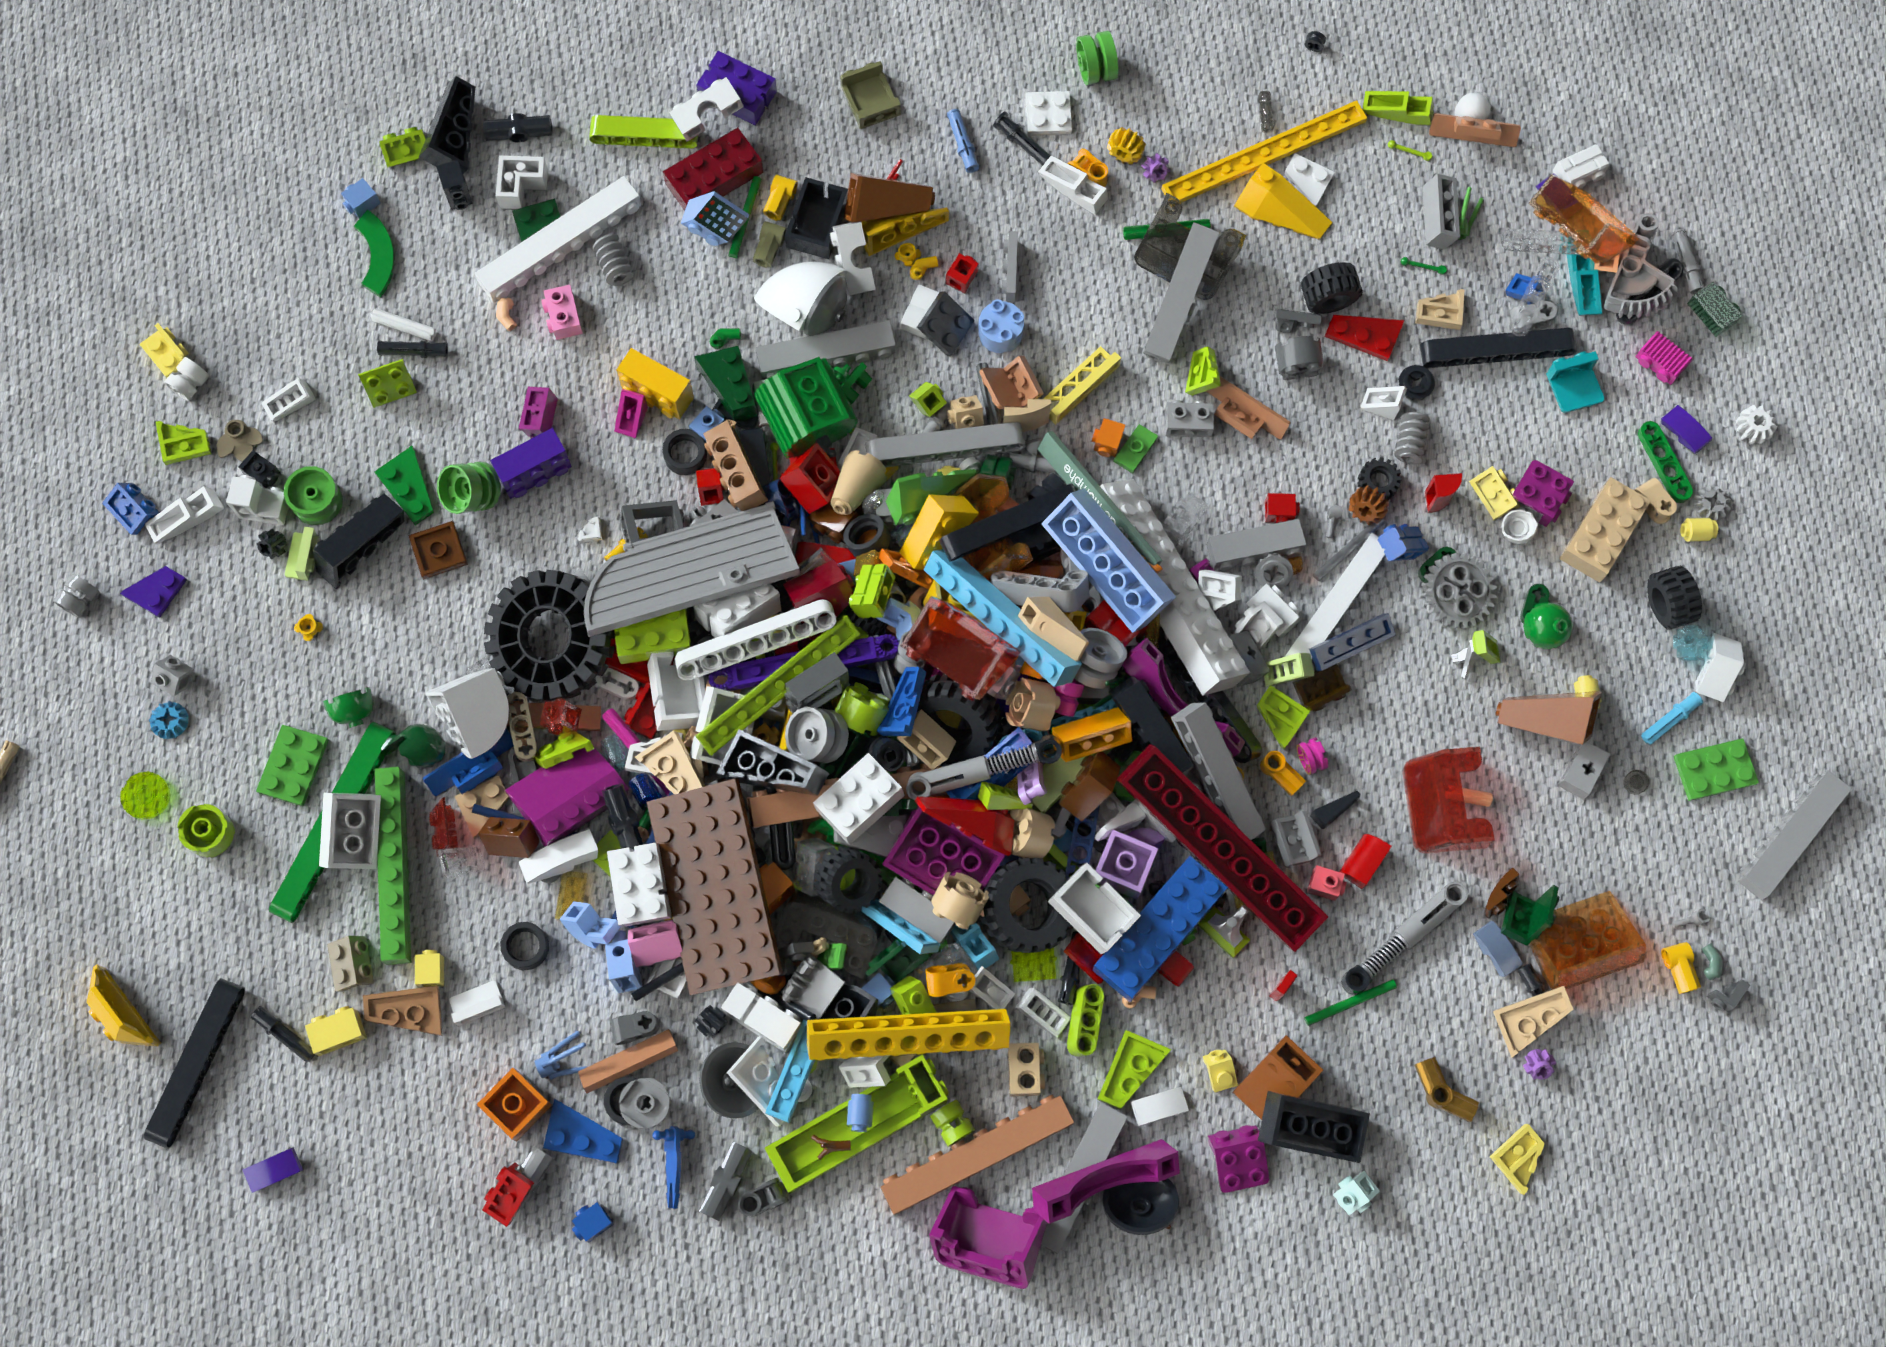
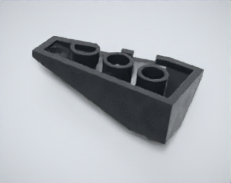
M794 973L785 976L786 984L788 983V981ZM844 984L820 1019L876 1016L878 999L858 986ZM784 987L778 992L779 994L783 995L781 991L784 989Z

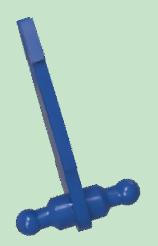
M671 1126L664 1131L656 1130L652 1134L654 1140H665L666 1196L668 1208L678 1209L680 1198V1141L684 1139L692 1140L696 1135L693 1130L684 1131L682 1128H678V1126Z

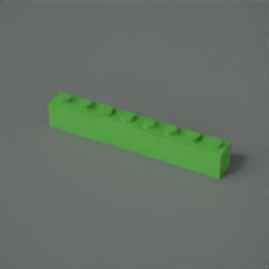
M400 767L375 769V794L381 795L377 851L381 961L386 965L412 963L405 773Z

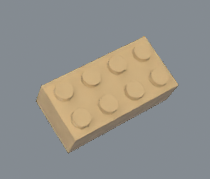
M1610 477L1602 486L1559 559L1600 583L1609 573L1651 500Z

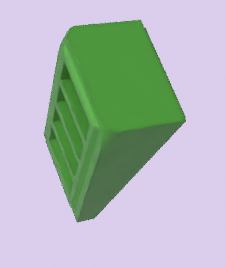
M843 943L829 944V948L818 954L817 959L831 971L842 969L847 946Z

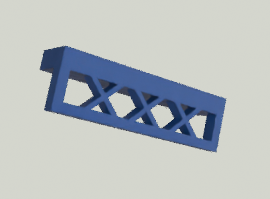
M1018 727L989 751L985 757L989 759V756L991 758H994L993 755L995 757L998 754L1001 756L1002 753L1006 754V751L1010 753V750L1012 752L1015 749L1018 751L1019 748L1023 749V746L1027 748V746H1031L1033 743L1021 728ZM1028 763L1027 766L1024 764L1023 767L1019 765V768L1015 766V769L1011 768L1007 773L1002 770V773L998 771V774L994 772V775H991V779L945 792L950 798L980 800L978 795L981 782L1004 787L1030 764Z

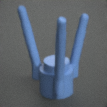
M576 1031L549 1051L541 1054V1058L535 1060V1066L541 1078L549 1076L550 1080L559 1076L578 1073V1071L587 1068V1066L560 1071L556 1070L560 1068L559 1060L586 1047V1043L583 1042L557 1056L554 1054L579 1036V1031Z

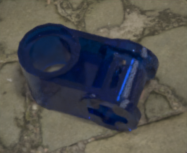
M648 773L638 774L629 781L632 794L642 811L646 809L645 806H647L648 801L663 798Z

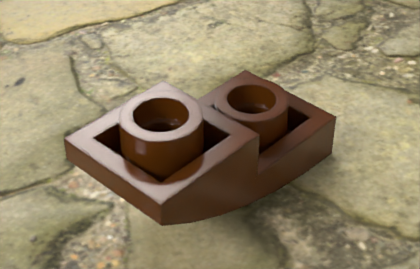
M1511 868L1499 880L1491 892L1485 910V916L1488 919L1493 915H1500L1507 908L1508 896L1505 893L1510 894L1518 887L1520 874L1514 868Z

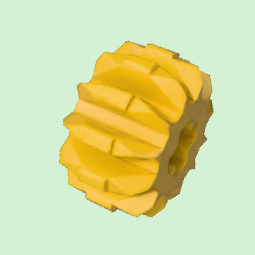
M1121 127L1120 129H1115L1111 134L1107 149L1110 151V155L1116 157L1115 160H1120L1123 164L1127 162L1132 165L1141 159L1146 143L1143 141L1144 138L1137 135L1138 132H1133L1130 128L1126 130L1124 127Z

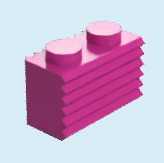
M1659 331L1648 340L1635 356L1642 367L1650 368L1656 373L1660 381L1667 382L1670 385L1693 360L1692 357H1689V354L1678 348L1677 345L1668 340L1667 337H1664L1663 334H1660Z

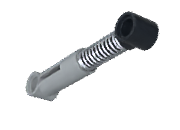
M1045 735L1039 741L1034 742L1035 744L1027 746V748L1023 746V749L1019 748L1018 751L1016 749L1014 752L1010 750V753L1006 751V754L1002 753L1001 756L999 754L997 757L993 755L994 758L989 756V759H987L983 755L924 773L916 772L910 776L906 791L908 796L915 800L917 796L928 797L991 779V775H994V772L998 774V771L1002 773V770L1006 772L1008 769L1010 771L1011 768L1015 769V766L1019 768V765L1023 767L1024 764L1027 766L1028 763L1032 764V762L1054 763L1061 757L1062 744L1056 736ZM1046 744H1053L1056 747V751L1053 754H1046L1043 751V747ZM917 781L923 782L926 789L916 791L913 788V783Z
M1451 882L1441 889L1395 929L1393 937H1390L1387 943H1384L1377 951H1374L1371 957H1368L1360 965H1356L1343 975L1341 984L1344 991L1352 995L1364 991L1372 982L1376 973H1380L1379 970H1383L1382 967L1386 968V964L1389 965V961L1392 962V959H1396L1395 956L1399 957L1398 953L1402 954L1405 948L1411 950L1465 903L1468 898L1467 888L1460 882ZM1450 890L1457 893L1458 901L1450 899L1448 895ZM1441 904L1443 908L1429 920L1427 915ZM1351 975L1359 977L1361 981L1360 987L1351 984Z

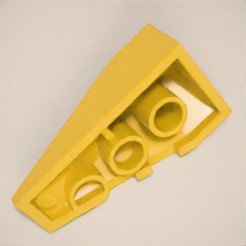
M1264 163L1250 178L1234 205L1235 208L1254 220L1273 223L1272 225L1286 227L1296 233L1319 240L1332 224V221L1289 181Z
M947 207L861 221L866 245L863 246L868 256L876 254L949 221V210Z

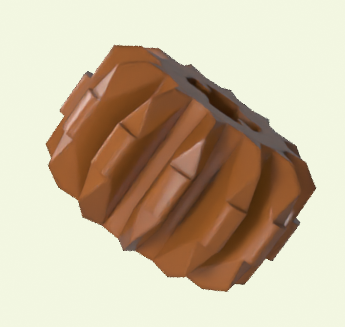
M1369 485L1365 488L1359 487L1349 499L1350 505L1348 510L1353 512L1352 518H1359L1360 523L1366 521L1369 526L1373 522L1378 524L1388 513L1389 500L1385 499V493L1378 492V487L1374 490Z

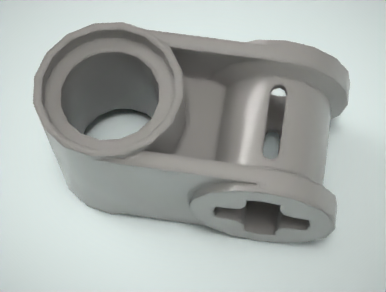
M1549 301L1520 305L1510 310L1515 332L1548 328L1557 314L1556 306Z

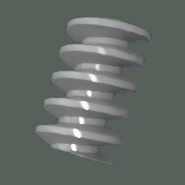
M617 234L605 235L599 238L593 245L594 253H596L607 284L612 286L625 284L634 276L630 272L631 266L627 264L628 259L624 256L625 251L621 249L622 244L618 241L619 236Z
M1409 412L1401 416V424L1397 434L1398 440L1394 451V456L1398 460L1408 464L1422 463L1423 459L1419 456L1424 454L1422 447L1426 445V442L1422 439L1427 438V433L1424 431L1429 429L1426 422L1430 421L1426 414Z

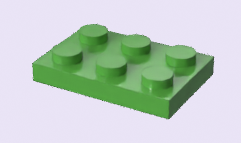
M282 725L256 792L304 806L329 739Z
M1743 738L1673 756L1688 801L1754 786L1759 783Z

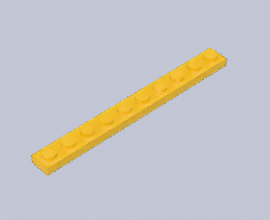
M1356 100L1162 185L1161 190L1171 207L1258 170L1262 163L1269 165L1366 122L1367 116Z

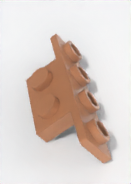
M1434 113L1429 135L1516 147L1521 126L1496 122L1491 119L1482 120L1469 116L1460 117Z
M1219 376L1220 386L1206 391L1222 402L1217 407L1214 415L1251 439L1261 428L1278 439H1282L1291 424L1289 420L1221 376Z

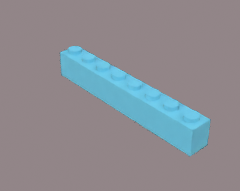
M943 549L932 551L924 568V571L1053 687L1072 683L1082 665L1080 661L1073 660L1031 632L1018 617L1021 609L962 557L949 562Z

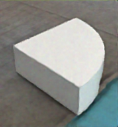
M600 516L590 519L579 532V543L603 540Z

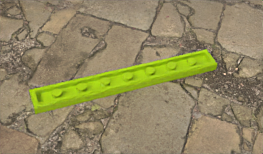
M844 615L832 628L823 632L695 735V737L708 754L712 756L732 740L738 730L743 731L785 697L786 682L833 652L837 655L858 638L861 633L849 617Z

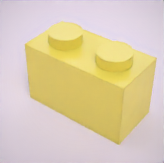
M349 1006L335 1010V1014L328 1017L326 1015L311 1019L310 1024L305 1025L313 1054L317 1056H322L367 1039L358 1010Z

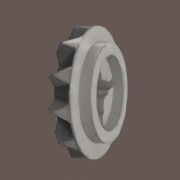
M1708 485L1701 488L1694 496L1693 504L1695 511L1702 518L1719 521L1726 517L1731 510V499L1728 498L1727 491H1722L1719 489V486L1711 487ZM1715 496V503H1717L1718 505H1715V507L1711 509V502H1709L1708 500H1711Z
M1269 554L1266 558L1260 559L1255 567L1256 579L1262 586L1268 584L1271 587L1276 585L1278 588H1282L1290 582L1293 575L1292 565L1287 558L1285 559L1279 554L1277 556ZM1277 565L1279 572H1275L1271 578L1269 570H1272L1273 566Z

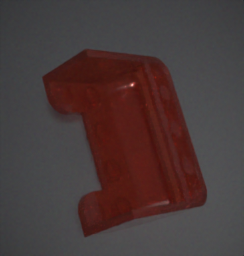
M1480 746L1443 749L1410 759L1403 766L1402 773L1413 845L1417 851L1421 853L1485 849L1495 841L1491 823L1484 818L1467 819L1460 773L1473 772L1480 767L1482 763Z

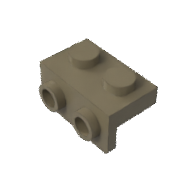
M346 936L327 944L335 992H342L359 985L374 983L365 936Z

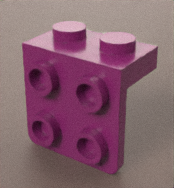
M1533 460L1512 496L1519 502L1543 514L1538 523L1547 527L1551 521L1554 523L1557 521L1562 512L1559 507L1562 503L1566 505L1573 492L1569 490L1575 481L1538 460Z
M1245 1125L1236 1130H1222L1213 1135H1208L1209 1146L1215 1155L1219 1187L1223 1193L1265 1185L1269 1182L1265 1145L1263 1142L1258 1141L1259 1130L1256 1125Z

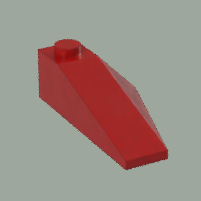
M916 797L915 802L924 813L948 826L954 824L956 828L970 838L974 834L983 840V845L1007 856L1011 854L1015 820L1008 813L1009 809L987 810L981 800Z

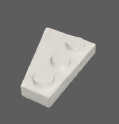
M761 1036L757 1037L729 1069L727 1074L765 1114L779 1076L774 1068V1060L772 1057H769L764 1046L766 1043ZM765 1114L775 1126H781L784 1122Z

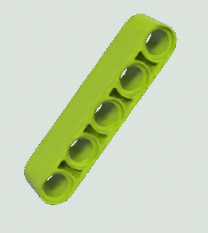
M595 115L591 118L589 140L594 144L693 149L697 147L698 135L686 141L671 118Z

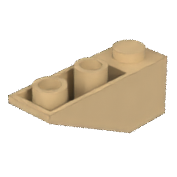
M1027 597L1018 614L1021 621L1031 632L1073 660L1079 661L1089 641L1050 597Z

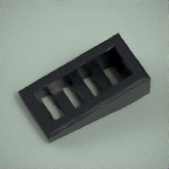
M1357 790L1315 809L1310 817L1324 830L1351 807L1361 794Z

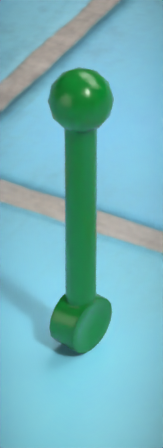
M1407 257L1401 259L1403 266H1417L1437 271L1440 275L1445 274L1447 271L1444 265L1436 267L1411 261Z

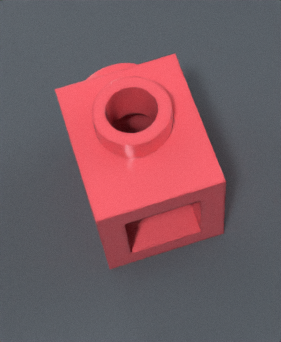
M1316 865L1311 874L1307 893L1335 901L1339 895L1343 896L1347 884V882L1343 881L1345 874Z

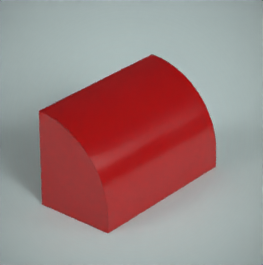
M1462 473L1434 475L1425 490L1428 513L1438 512L1449 504L1461 485Z
M1363 834L1339 872L1345 874V879L1363 889L1392 846L1378 837Z

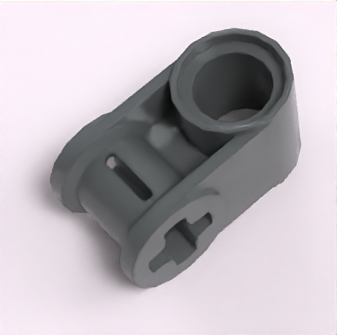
M649 1011L619 1016L609 1020L615 1045H623L634 1042L637 1039L652 1036L658 1032L660 1027L658 1018ZM646 1018L652 1021L648 1029L642 1026Z
M779 1177L769 1180L741 1196L739 1209L744 1216L755 1217L789 1201L788 1197H784L778 1184L780 1181ZM770 1189H773L776 1199H774ZM749 1198L755 1199L758 1203L756 1210L752 1212H747L743 1208L744 1201Z

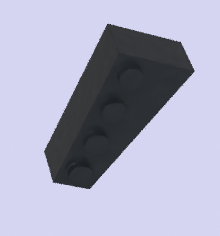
M455 76L446 86L419 158L435 167L458 160L463 174L469 169L468 154L471 148V143L469 142L473 125L471 119L474 112L476 86L458 76Z
M385 493L378 498H373L366 508L361 512L354 513L346 524L338 526L332 535L315 545L313 553L316 572L332 587L337 589L342 584L339 580L346 573L351 575L357 569L355 566L362 557L368 558L374 552L378 541L383 543L405 522L404 510Z
M1131 676L1110 690L1109 694L1116 706L1131 721V731L1143 751L1149 745L1155 746L1182 773L1194 766L1183 745L1172 732L1173 729L1170 723L1161 715L1160 712L1162 710L1154 699L1150 698L1148 694L1150 690L1143 680L1139 681Z
M738 730L716 773L727 780L739 778L740 783L816 796L819 795L829 775L828 772L817 765L742 730Z

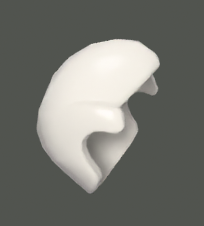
M1471 92L1463 96L1455 108V116H1469L1485 120L1490 115L1491 105L1482 94Z
M1521 509L1510 511L1504 516L1501 524L1504 537L1514 544L1527 543L1534 538L1538 528V523L1533 514Z

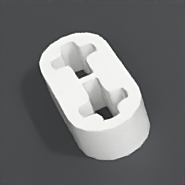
M608 668L603 676H596V682L602 690L627 701L635 699L639 685L633 678L611 668ZM610 674L611 679L616 683L607 682L605 685L602 677H607ZM620 684L628 687L629 684H632V688L634 691H629L627 694H625V691L622 687H620Z

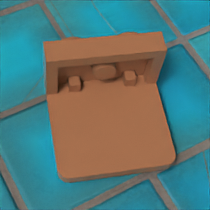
M1018 356L1005 368H982L980 370L982 382L987 387L992 397V402L999 409H1004V407L1027 408L1028 399H1039L1044 395L1025 356Z

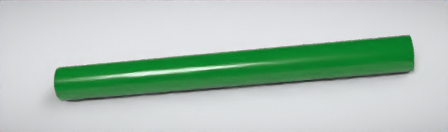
M754 176L743 207V211L748 213L749 217L735 233L728 254L729 257L737 258L762 180L758 176Z
M1393 979L1310 1014L1304 1017L1307 1026L1315 1024L1396 989V983Z

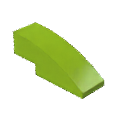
M1365 91L1362 110L1364 113L1378 118L1416 125H1431L1434 102L1433 97L1410 96L1409 91Z

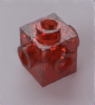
M565 699L545 702L540 725L548 728V732L555 735H562L563 732H577L582 709Z

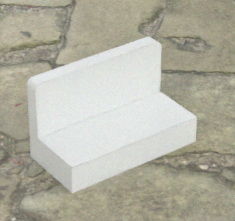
M496 981L488 982L449 998L453 1010L451 1015L457 1026L505 1008Z
M890 1055L852 1057L846 1059L839 1066L849 1088L886 1086L891 1080L883 1065V1062Z

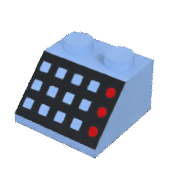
M714 191L689 200L681 224L687 227L691 233L706 239L705 241L708 244L717 246L729 242L748 219L749 214Z

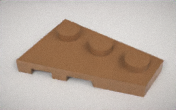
M438 986L363 995L365 1021L443 1036Z

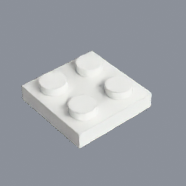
M1069 91L1026 92L1027 135H1061L1072 133Z

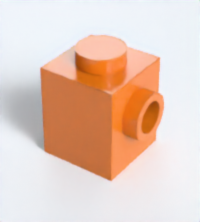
M1103 418L1100 430L1095 429L1091 442H1095L1094 451H1098V454L1103 457H1116L1124 434L1125 424Z

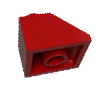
M816 443L786 469L780 480L810 514L830 502L841 471L820 445Z

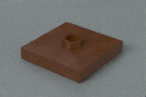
M454 521L408 535L423 580L468 565Z

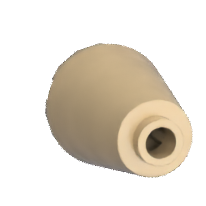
M855 450L845 457L831 499V505L836 513L841 515L851 514L875 493L874 490H878L886 482V468L872 454L862 455L859 454L860 451Z

